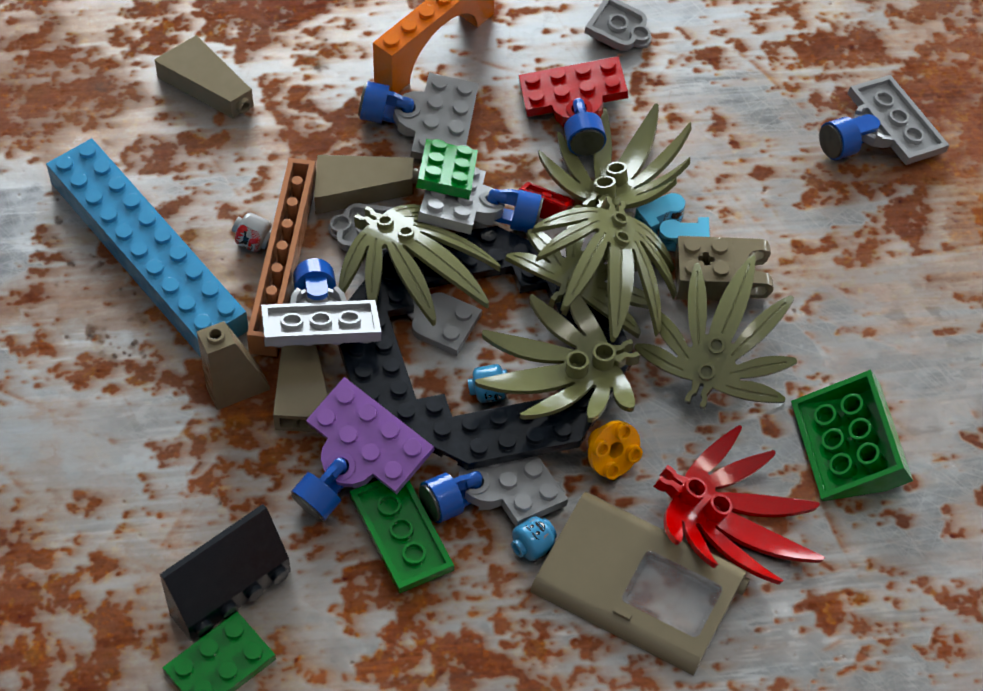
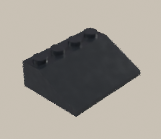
M262 504L160 573V578L169 614L192 642L197 637L205 636L213 629L214 625L223 619H228L247 602L257 600L264 590L271 585L284 581L291 572L289 556L269 511Z

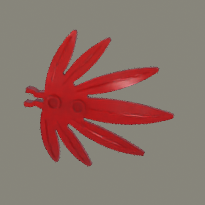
M738 425L710 445L695 460L684 476L677 474L667 464L653 487L661 492H666L672 498L664 514V529L673 544L678 546L681 543L684 531L685 537L694 552L709 566L716 568L719 564L712 556L700 533L701 531L705 538L732 563L754 576L779 585L784 581L783 579L767 570L731 540L757 552L791 561L820 563L825 557L733 512L756 517H788L813 512L820 506V503L770 495L716 492L715 489L734 485L753 475L776 454L775 450L746 457L726 465L709 475L708 473L723 460L742 430V426Z

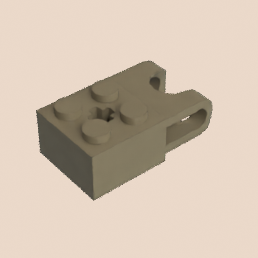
M678 236L674 254L676 299L688 300L694 264L699 263L705 281L707 300L720 301L728 284L750 256L754 255L756 257L755 266L763 265L767 262L771 254L769 242L764 239ZM755 270L750 298H767L774 290L772 277L769 273Z

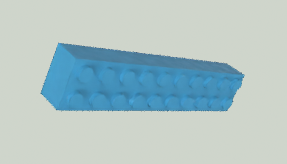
M92 138L46 163L51 184L200 357L196 331L225 321L237 338L248 331L247 313L244 308Z

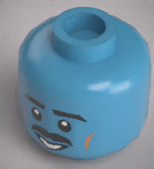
M499 364L475 368L473 370V378L468 379L470 395H476L480 403L505 399L507 393L479 388L475 385V379L508 373L507 369L503 370Z
M533 516L513 529L511 547L518 557L535 561L551 551L557 534L551 522L545 518L541 519Z

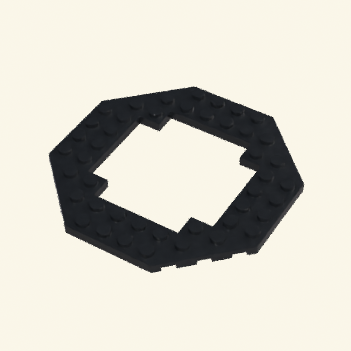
M493 226L472 230L471 235L462 232L455 233L477 245L500 264V272L470 255L436 241L450 251L468 269L475 280L512 273L519 293L546 289L549 298H551L560 289V286L505 261V257L509 253L524 252L536 256L539 253L534 249L529 240L501 227ZM388 251L384 254L382 278L376 303L381 327V341L342 343L338 345L350 382L433 445L435 449L433 451L434 454L440 457L445 455L457 461V465L466 470L574 449L581 446L587 432L597 421H587L588 404L596 388H591L580 400L558 413L535 419H521L520 413L547 398L452 416L445 394L416 399L389 318L414 313V304L410 293L392 263ZM417 257L413 258L421 270L428 288L452 284ZM365 280L348 301L367 300ZM563 300L556 303L553 307L559 314L562 313L561 306ZM587 304L609 344L621 345L627 340L621 328L615 342H611L609 319ZM570 311L567 316L561 314L579 330ZM625 365L620 369L625 375L631 366ZM568 387L558 389L557 391L560 392ZM610 390L609 398L611 399V397L613 396L612 390Z

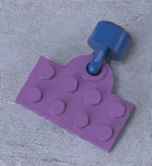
M344 377L306 420L309 426L327 439L322 447L321 454L325 473L320 478H317L312 473L307 472L292 489L291 497L311 516L319 521H325L340 504L341 499L337 494L343 487H354L356 489L366 485L375 477L395 494H398L435 450L434 446Z

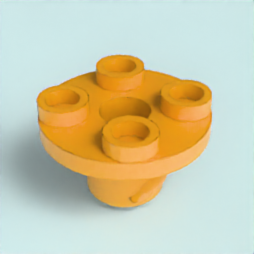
M615 420L595 429L588 438V459L592 469L610 480H614L626 473L634 463L641 459L643 454L637 430L624 421Z

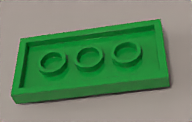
M379 480L350 491V498L399 594L454 571V564L410 480L398 494H395Z

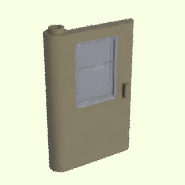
M586 491L578 501L536 575L530 592L694 676L737 593L743 596L750 579L746 577V570L714 554L712 556L719 565L716 568H712L694 552L688 541L682 539L681 543L676 546L668 538L665 530Z

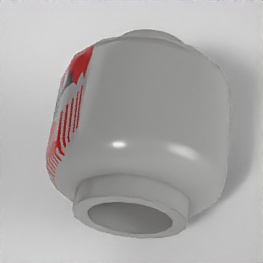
M251 212L247 213L243 218L238 217L232 227V232L235 233V243L253 252H259L261 249L266 250L272 224L269 220Z

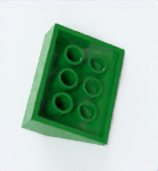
M871 369L791 401L822 501L886 492L913 481L881 384Z

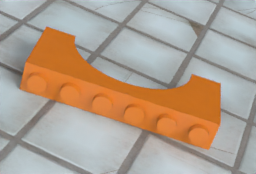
M425 0L373 42L374 82L389 85V91L399 93L410 84L411 73L420 52L440 27L459 15L478 28L494 14V0Z

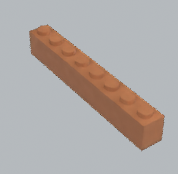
M288 159L247 331L250 354L273 357L278 355L279 347H265L261 305L289 304L294 284L293 273L298 266L315 191L316 164L312 160Z

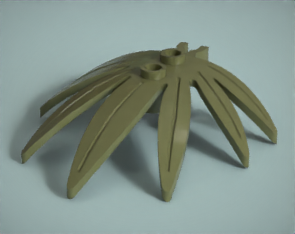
M658 103L654 104L627 145L619 161L613 163L607 109L603 106L601 119L606 134V144L599 152L593 154L595 181L590 179L577 155L569 150L567 141L560 132H557L558 144L563 161L571 176L542 151L539 150L538 154L543 167L553 181L569 195L583 201V207L601 208L603 201L608 196L612 198L615 208L620 200L625 201V209L635 208L658 199L677 184V176L690 165V157L675 169L654 181L652 180L679 153L691 132L692 126L691 122L688 123L672 143L640 174L639 172L650 154L655 139L659 116Z
M606 196L601 208L580 207L554 214L536 224L531 233L573 226L554 237L539 252L535 261H540L583 239L592 232H597L584 250L572 273L564 295L561 311H565L581 293L599 266L602 257H604L608 261L607 294L610 341L615 342L625 321L632 297L635 260L650 312L654 335L657 337L661 331V302L656 276L649 258L664 279L673 299L677 295L671 275L675 269L674 263L667 248L656 233L643 222L626 215L624 211L625 201L620 200L615 208L612 198Z
M401 205L386 211L384 214L376 213L374 209L367 206L364 208L365 217L359 214L354 216L355 227L362 231L352 242L342 265L338 287L344 294L359 270L367 252L365 264L367 300H375L377 303L383 269L382 250L386 248L403 284L432 326L436 325L434 304L428 285L421 270L414 261V257H417L485 308L489 307V301L468 269L450 251L436 241L470 255L499 272L500 264L469 240L435 225L432 226L431 224L417 221L421 205Z
M576 205L574 208H580L582 206ZM625 212L627 216L633 217L634 215L632 212ZM529 229L526 236L534 249L539 253L552 239L543 232L531 233L532 229ZM584 238L565 248L566 257H562L561 252L558 251L540 261H535L537 256L534 254L515 252L507 254L505 261L560 286L559 291L552 295L548 304L553 308L556 303L561 302L564 298L566 283L570 281L572 273L584 252L581 250ZM602 257L599 266L580 295L585 303L609 319L607 283L605 282L607 280V264H604L607 260ZM634 260V272L638 270ZM634 286L630 301L631 306L648 309L644 291ZM569 307L562 311L561 314L567 316L570 311ZM627 312L622 329L638 339L641 334L640 328L631 314Z
M754 255L744 262L725 289L715 311L709 334H705L707 323L705 281L700 264H694L688 290V320L693 343L692 347H688L679 329L662 312L661 331L659 334L678 357L655 345L637 343L634 346L635 350L654 366L674 376L692 381V390L687 393L684 400L687 404H690L691 399L697 396L700 386L703 387L701 392L702 401L700 403V408L703 410L706 409L707 396L712 391V388L729 396L753 402H785V397L773 388L761 383L741 381L740 379L763 377L781 372L796 365V358L765 356L748 360L741 364L735 363L736 360L758 345L776 327L794 301V297L790 295L774 303L745 328L734 344L731 343L742 321L750 298L755 273L756 257Z
M531 294L529 303L541 323L555 337L576 350L524 337L482 330V338L486 342L509 355L528 361L556 365L475 379L477 387L508 394H537L568 387L520 413L521 419H535L558 413L580 400L591 388L596 389L590 398L587 408L588 422H594L603 414L609 401L610 390L613 391L614 400L622 410L627 412L634 411V394L620 368L625 365L639 364L640 355L638 351L628 353L632 352L633 349L632 339L624 341L621 345H611L607 342L601 327L580 294L569 306L571 315L579 330L535 295Z

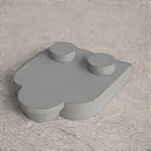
M603 0L584 31L585 34L619 51H629L633 47L639 49L646 48L650 45L652 39L650 30L646 27V15L620 0Z
M362 203L352 204L345 209L344 214L336 215L331 219L328 226L329 234L338 240L339 247L343 251L348 252L352 242L362 231L355 227L354 216L356 214L365 217L364 208L367 206L380 214H384L394 207ZM386 248L382 250L383 256L388 251Z
M433 293L431 297L436 313V325L432 326L412 299L414 313L407 315L413 321L412 332L414 336L421 341L457 356L480 319L482 309L444 293Z

